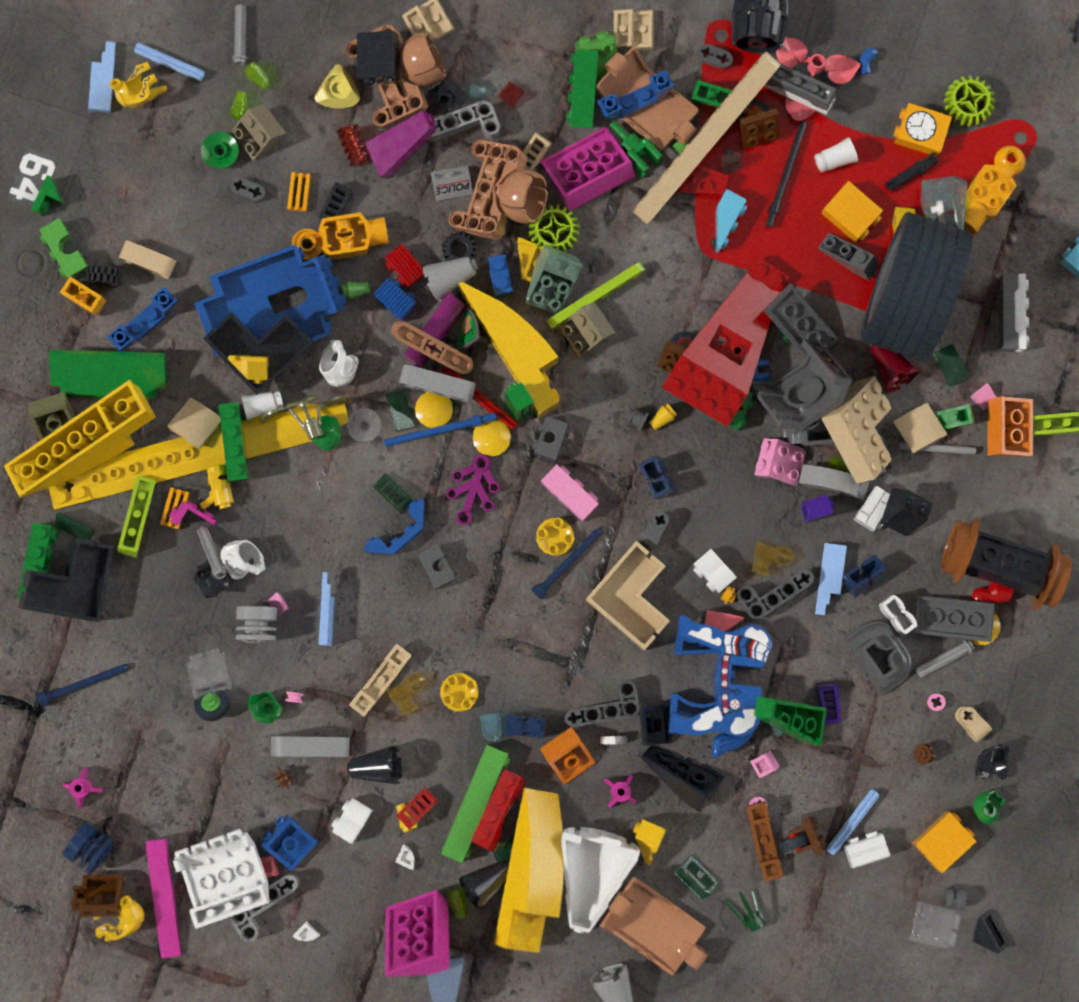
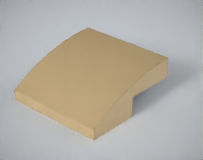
M429 0L420 7L415 6L402 15L412 35L426 32L431 37L432 42L455 30L438 0Z
M632 9L614 11V38L617 49H631L633 46L638 50L653 49L654 12L652 10L634 12Z
M190 397L167 427L169 430L182 436L186 442L201 449L221 425L219 415Z
M928 403L893 421L913 454H916L930 444L933 445L948 435Z

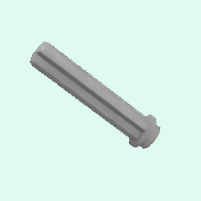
M237 5L235 6V41L232 60L236 65H245L248 59L246 57V6Z
M201 526L197 529V533L212 568L211 574L216 579H222L226 576L227 569L222 565L208 528Z
M963 640V643L916 667L919 677H924L967 653L971 654L974 650L973 644L970 640Z

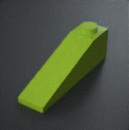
M1079 412L1033 416V436L1079 434Z
M137 476L118 545V554L137 558L156 480Z

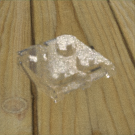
M219 648L205 651V658L202 653L189 656L190 662L186 663L195 700L199 699V696L210 693L213 695L217 691L227 688L228 690L233 689L224 652L221 653ZM224 683L227 684V685H224V686H220V687L214 688V686H217V685H221V684H224ZM210 688V690H206V691L199 692V693L197 692V691H200V690H204V689Z
M917 901L916 915L912 920L914 922L913 929L908 939L947 949L948 946L954 947L957 933L951 932V929L958 930L961 916L956 915L955 910Z

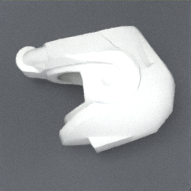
M331 340L322 352L319 370L330 385L345 387L353 380L359 360L353 355L346 356L340 340ZM335 353H338L337 362L331 360Z
M232 541L224 545L221 550L220 560L222 565L226 567L228 574L233 579L244 578L248 572L258 575L266 569L262 553L250 541ZM251 558H253L254 560L253 565L249 564V560Z

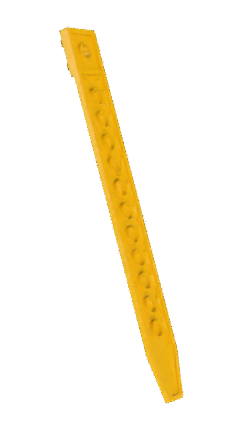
M336 403L321 409V416L329 415L338 419L340 427L349 423L344 403ZM305 404L310 418L315 417L317 420L316 406L319 404ZM302 406L293 408L305 425L304 421L307 418ZM281 412L268 419L264 424H262V416L249 421H242L247 459L312 442V440L308 439L306 431H303L301 425L291 412ZM218 427L201 449L186 442L183 437L120 453L83 474L49 487L54 510L133 490L137 476L156 480L155 484L205 471L214 466L226 465L222 429ZM67 482L74 484L70 492L64 489Z

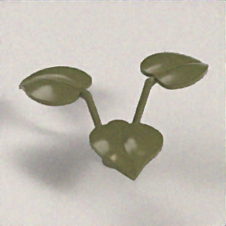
M318 395L309 396L301 401L292 402L287 407L277 408L265 413L262 416V424L281 412H291L301 425L303 431H306L308 439L312 440L323 435L320 427L322 425L321 409L336 403L350 402L345 395L336 396L316 406V420L315 417L310 418L305 404L319 399ZM302 406L307 418L304 421L305 425L293 408Z

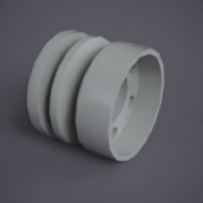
M236 607V620L244 621L245 625L236 627V630L244 631V635H235V640L254 644H266L267 642L276 641L277 636L268 635V631H277V628L268 626V622L277 621L276 607Z

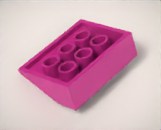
M606 126L540 161L568 211L635 177L630 159Z
M434 890L386 907L385 975L387 977L432 975L449 969L448 900L439 891Z

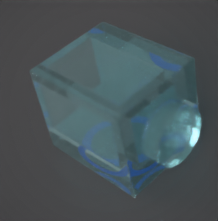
M500 713L480 715L483 738H487V742L499 740L498 736H502Z

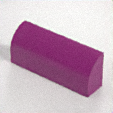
M448 293L422 331L443 341L464 312V304L454 295ZM425 344L431 350L437 349L434 345ZM410 346L404 353L405 358L418 368H423L430 359V357Z

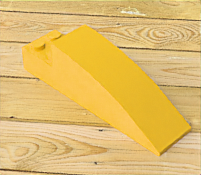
M460 282L459 289L470 309L476 314L480 325L517 384L522 382L533 398L534 412L540 419L558 408L560 396L555 388H550V380L545 373L546 370L558 364L557 354L546 340L519 314L501 301L464 282Z
M128 380L4 465V468L19 497L28 496L72 479L119 455L135 445L130 434L156 416L140 387Z
M528 788L523 790L494 944L503 948L539 953L546 916L559 918L564 859L561 842L563 828L559 795L557 793Z

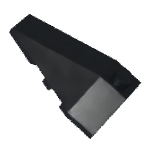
M652 745L641 756V759L684 803L700 813L710 802L725 776L707 765L702 764V766L693 764L691 759L685 758L682 760L674 757L673 753Z

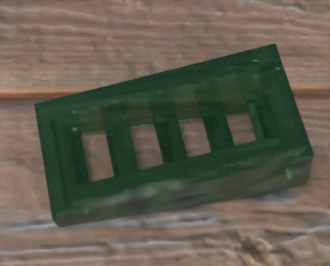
M386 473L372 486L400 514H403L414 501ZM389 481L390 483L382 491L383 485ZM393 486H394L395 489L387 496L386 494H387V493L393 488ZM400 492L401 494L394 501H392V499Z

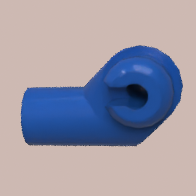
M867 48L859 58L862 75L871 73L869 62L878 55L875 48Z

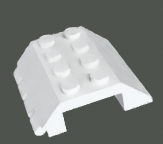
M241 829L227 833L228 838L225 835L210 839V845L204 841L191 846L192 851L187 847L175 852L173 863L176 872L182 871L194 907L189 911L195 929L269 903L268 880L256 845L247 831L242 832Z

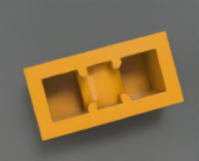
M69 277L60 291L65 298L96 317L106 303V300L101 295L72 277Z

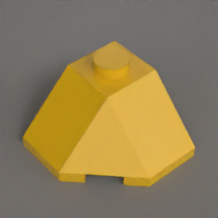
M229 355L228 360L247 380H252V383L264 384V380H268L269 356Z
M641 819V822H636L633 832L636 833L634 837L645 863L650 865L653 859L652 855L657 852L666 829Z

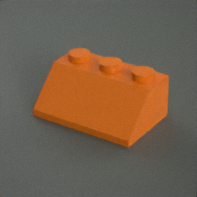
M1004 396L988 399L987 456H1033V399Z

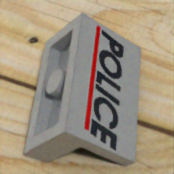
M468 165L431 172L436 201L473 194Z

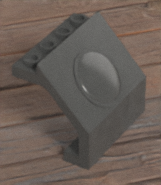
M803 339L801 346L808 354L800 366L775 382L752 380L750 386L754 395L760 400L780 428L789 429L793 435L842 405L852 382L851 377L821 341Z

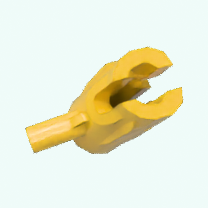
M218 465L208 468V486H211V491L209 492V497L200 503L201 507L206 509L215 503V507H219L220 510L230 508L231 504L234 503L230 482L226 479L221 480L227 476L226 466Z

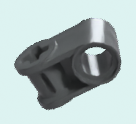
M664 512L655 513L648 525L643 529L638 540L654 549L669 523L668 515ZM663 516V521L665 522V524H660L658 526L656 524L657 520L655 518Z

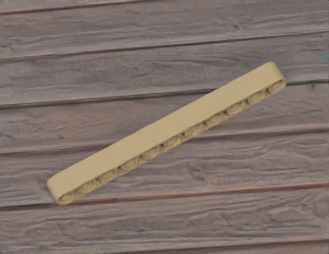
M767 51L758 59L633 209L632 212L643 222L648 224L780 67L781 64Z

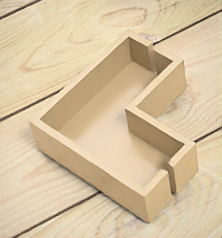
M875 376L856 381L848 389L842 405L821 418L856 484L876 479L883 471L882 469L892 460L875 429V426L892 409L885 394H881V385Z
M636 541L585 601L644 651L656 638L652 634L656 633L658 635L670 620L641 596L664 569L665 565L654 555L648 559L646 556L649 551Z

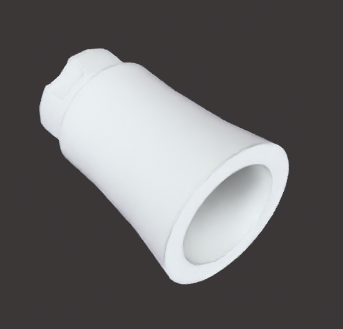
M849 137L814 155L820 172L858 162L855 148Z
M280 390L259 393L258 395H241L247 421L264 415L271 410L283 407Z

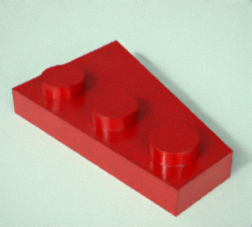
M698 164L675 193L723 195L730 176Z

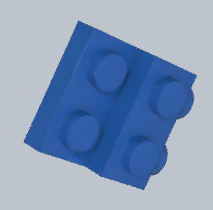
M287 814L285 817L280 816L276 820V827L272 831L268 830L263 834L261 844L265 850L292 871L318 841Z

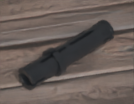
M932 152L924 159L915 161L914 165L884 184L887 189L889 188L888 191L892 193L919 174L923 175L927 169L938 164L939 160Z

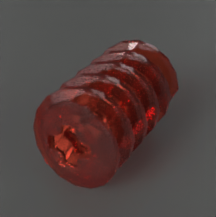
M358 124L347 125L336 132L338 139L341 140V146L344 147L343 151L347 154L346 158L350 161V167L365 164L368 161L366 157L370 155L369 152H364L367 148L366 145H361L365 141L364 138H358L362 134L361 131L355 132L359 127Z

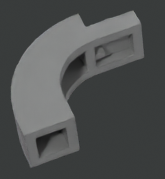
M803 465L799 483L807 487L830 490L865 501L869 484L867 481L856 484L850 473L812 465Z

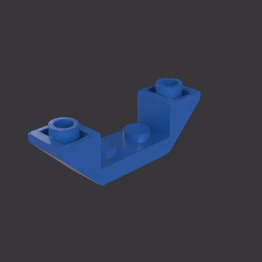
M664 70L649 77V84L620 98H617L615 93L597 102L605 118H625L658 103L674 88V84L668 72Z
M165 286L151 298L153 302L125 327L121 324L107 336L119 351L138 343L169 315L178 301Z
M416 499L408 506L410 509L407 512L417 523L415 525L411 523L406 527L403 536L400 538L396 536L389 543L391 545L389 548L379 537L376 539L372 537L365 543V552L367 554L395 555L421 533L424 528V500L420 499L418 501Z

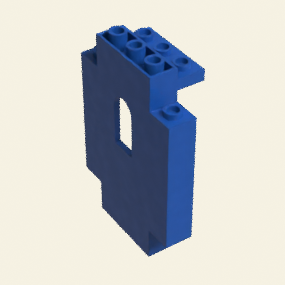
M293 245L209 276L216 295L194 303L206 335L216 326L221 328L219 323L232 311L258 339L262 338L286 314H289L299 325L297 330L300 332L303 329L313 341L330 335V330L333 329L329 319L325 320L324 316L345 309L344 305L347 304L344 294H339L337 287L340 286L337 275L333 276L330 270L334 268L330 257L326 258L325 255L303 262L302 259L305 258L302 248ZM294 286H300L305 289L307 299L303 304L277 314L273 313L267 296ZM213 350V353H214L215 357L219 356V355Z

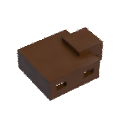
M123 874L83 875V885L73 886L74 894L70 903L73 911H79L81 917L121 916L120 901L123 898L125 887Z

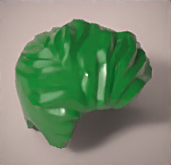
M329 415L321 416L322 425L320 427L323 435L312 439V442L316 443L324 451L333 450L341 442L340 423L335 417Z
M264 691L263 693L250 696L248 708L254 720L266 724L274 723V721L278 720L283 707L270 692Z
M996 790L979 793L973 803V808L979 821L985 824L995 823L999 816L998 810L1005 800L997 794Z

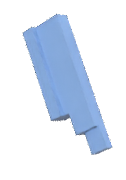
M106 41L105 52H102V62H92L88 111L111 112L112 89L109 83L113 80L116 42Z
M824 544L815 610L816 615L825 616L826 605L830 604L831 594L841 595L847 546Z
M323 572L319 630V645L332 646L335 597H331V584H328V572Z

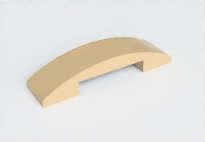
M396 643L349 706L365 717L412 655Z

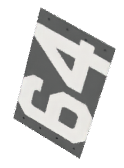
M27 147L7 199L32 207L46 176L52 177L59 158Z

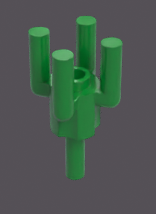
M615 120L609 125L623 140L620 146L627 152V157L630 159L633 169L641 178L648 174L646 171L649 168L641 159L644 155L655 166L662 162L660 159L663 155L648 138L640 140L635 133L628 135Z

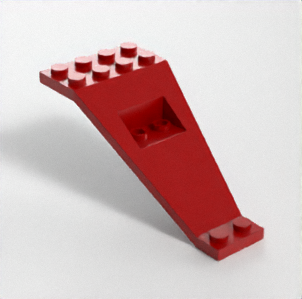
M757 256L744 277L683 351L661 388L728 427L748 395L771 319L763 310L779 295L790 276ZM723 337L725 339L724 343H718V338ZM740 347L741 352L735 353L734 349Z

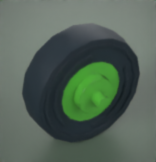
M208 687L197 694L194 708L201 719L214 722L226 715L229 710V699L222 689Z

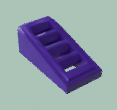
M836 682L816 684L819 707L825 708V706L830 705L835 707L826 710V714L836 713V716L825 717V724L842 722L838 684ZM825 690H832V692L823 693ZM833 697V700L824 701V698Z

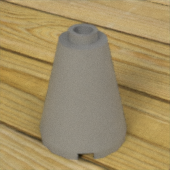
M468 256L426 265L423 267V273L425 278L428 277L429 283L427 284L436 300L441 301L448 293H452L459 288L460 282L465 283L476 275L478 266L474 258L470 259Z
M622 963L612 964L604 967V972L601 974L596 972L591 976L590 983L604 1002H633L626 965L623 966Z

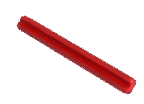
M445 365L440 370L441 374L465 380ZM475 388L472 399L488 412L496 413L497 419L513 430L517 426L518 421Z

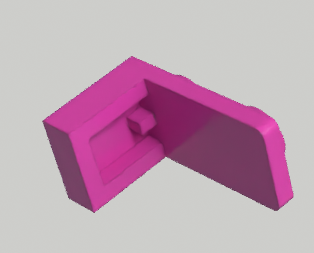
M190 501L186 503L181 502L179 507H174L169 515L171 517L170 522L176 526L187 510L212 525L216 523L213 520L214 515L205 510L203 513L196 509L198 506Z

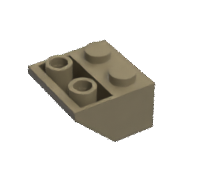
M265 104L249 108L231 131L253 161L276 146L286 134Z
M595 301L581 307L559 326L579 358L604 343L616 333Z

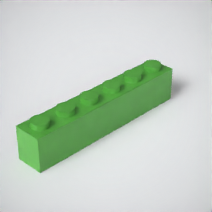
M486 745L443 847L442 855L463 863L464 859H469L472 849L469 848L472 842L471 838L492 796V791L501 777L499 775L502 768L506 770L510 761L507 758L508 753Z

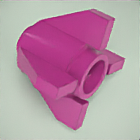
M83 768L78 779H74L71 783H63V787L68 788L70 794L75 797L77 807H83L84 797L90 795L91 792H103V788L92 787V783L87 779L89 768ZM78 785H81V787H82V790H81V791H80V789H78Z
M629 775L625 782L619 781L614 784L607 778L604 779V782L611 786L610 792L613 797L607 805L609 808L616 801L624 802L629 800L636 804L637 801L630 796L631 789L629 783L633 778L632 775ZM619 788L624 789V795H618L617 791Z

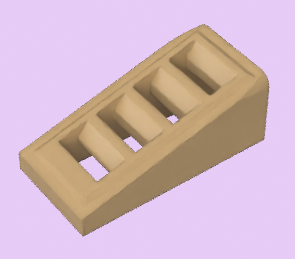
M536 132L523 150L525 155L529 153L536 159L533 161L527 157V161L532 165L531 167L525 165L524 170L534 171L553 144ZM537 140L544 144L543 148L536 144ZM532 147L536 148L537 150L540 151V153H539V154L535 153L534 151L531 150V148H532Z

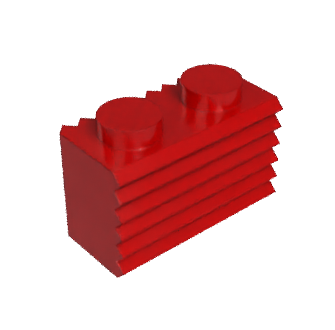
M403 243L385 256V266L391 273L396 272L399 276L396 279L403 287L407 286L411 289L425 277L423 267Z

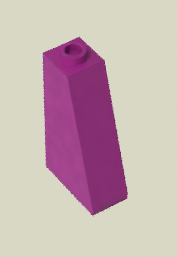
M421 111L365 143L380 177L390 178L437 131L434 126L436 124L435 119L431 114Z

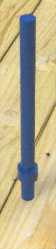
M496 413L483 416L479 414L472 416L471 419L384 439V443L387 447L470 426L478 427L482 426V423L497 420Z

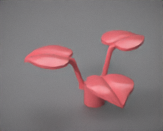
M785 37L783 47L780 50H776V56L780 64L794 68L797 63L800 65L808 63L807 68L811 73V78L824 69L825 72H828L830 81L836 84H846L860 67V63L843 55H832L825 61L821 54H814L812 57L804 60L807 56V48L804 43L794 38ZM786 97V109L794 120H805L814 113V109Z

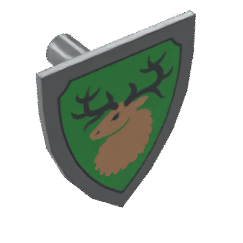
M468 307L465 308L456 336V349L460 352L476 341L485 344L488 340L487 336L480 334L477 316Z

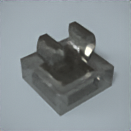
M732 148L724 150L725 156L722 157V170L724 174L742 169L740 152L733 153Z

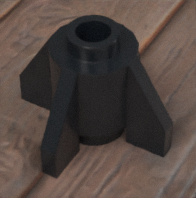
M452 79L442 80L440 84L428 91L426 98L431 100L438 99V102L443 106L442 115L447 114L448 106L452 103L464 105L465 102L464 94L458 87V84Z

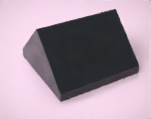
M668 704L639 707L641 745L672 743L671 733H668Z

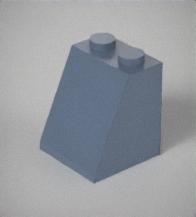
M465 953L449 956V969L427 975L432 1002H456Z

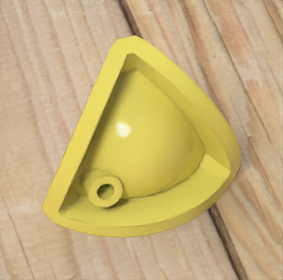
M336 64L318 89L315 100L317 103L330 108H348L357 104L360 97L350 75L342 65Z

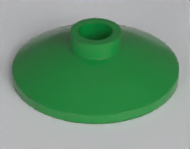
M212 133L202 142L201 156L204 162L214 169L228 168L238 157V144L228 133ZM219 150H224L222 155L217 154Z

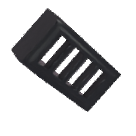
M335 182L319 214V218L331 217L326 214L327 211L335 216H341L353 195V191ZM340 191L346 195L343 197L337 194V192ZM334 197L341 200L342 203L340 204L334 201ZM330 204L339 208L338 211L330 208Z

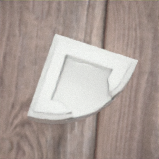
M602 736L600 737V744H627V737Z
M403 844L395 862L413 870L415 857L412 850Z
M307 921L293 935L295 939L300 941H311L320 936Z

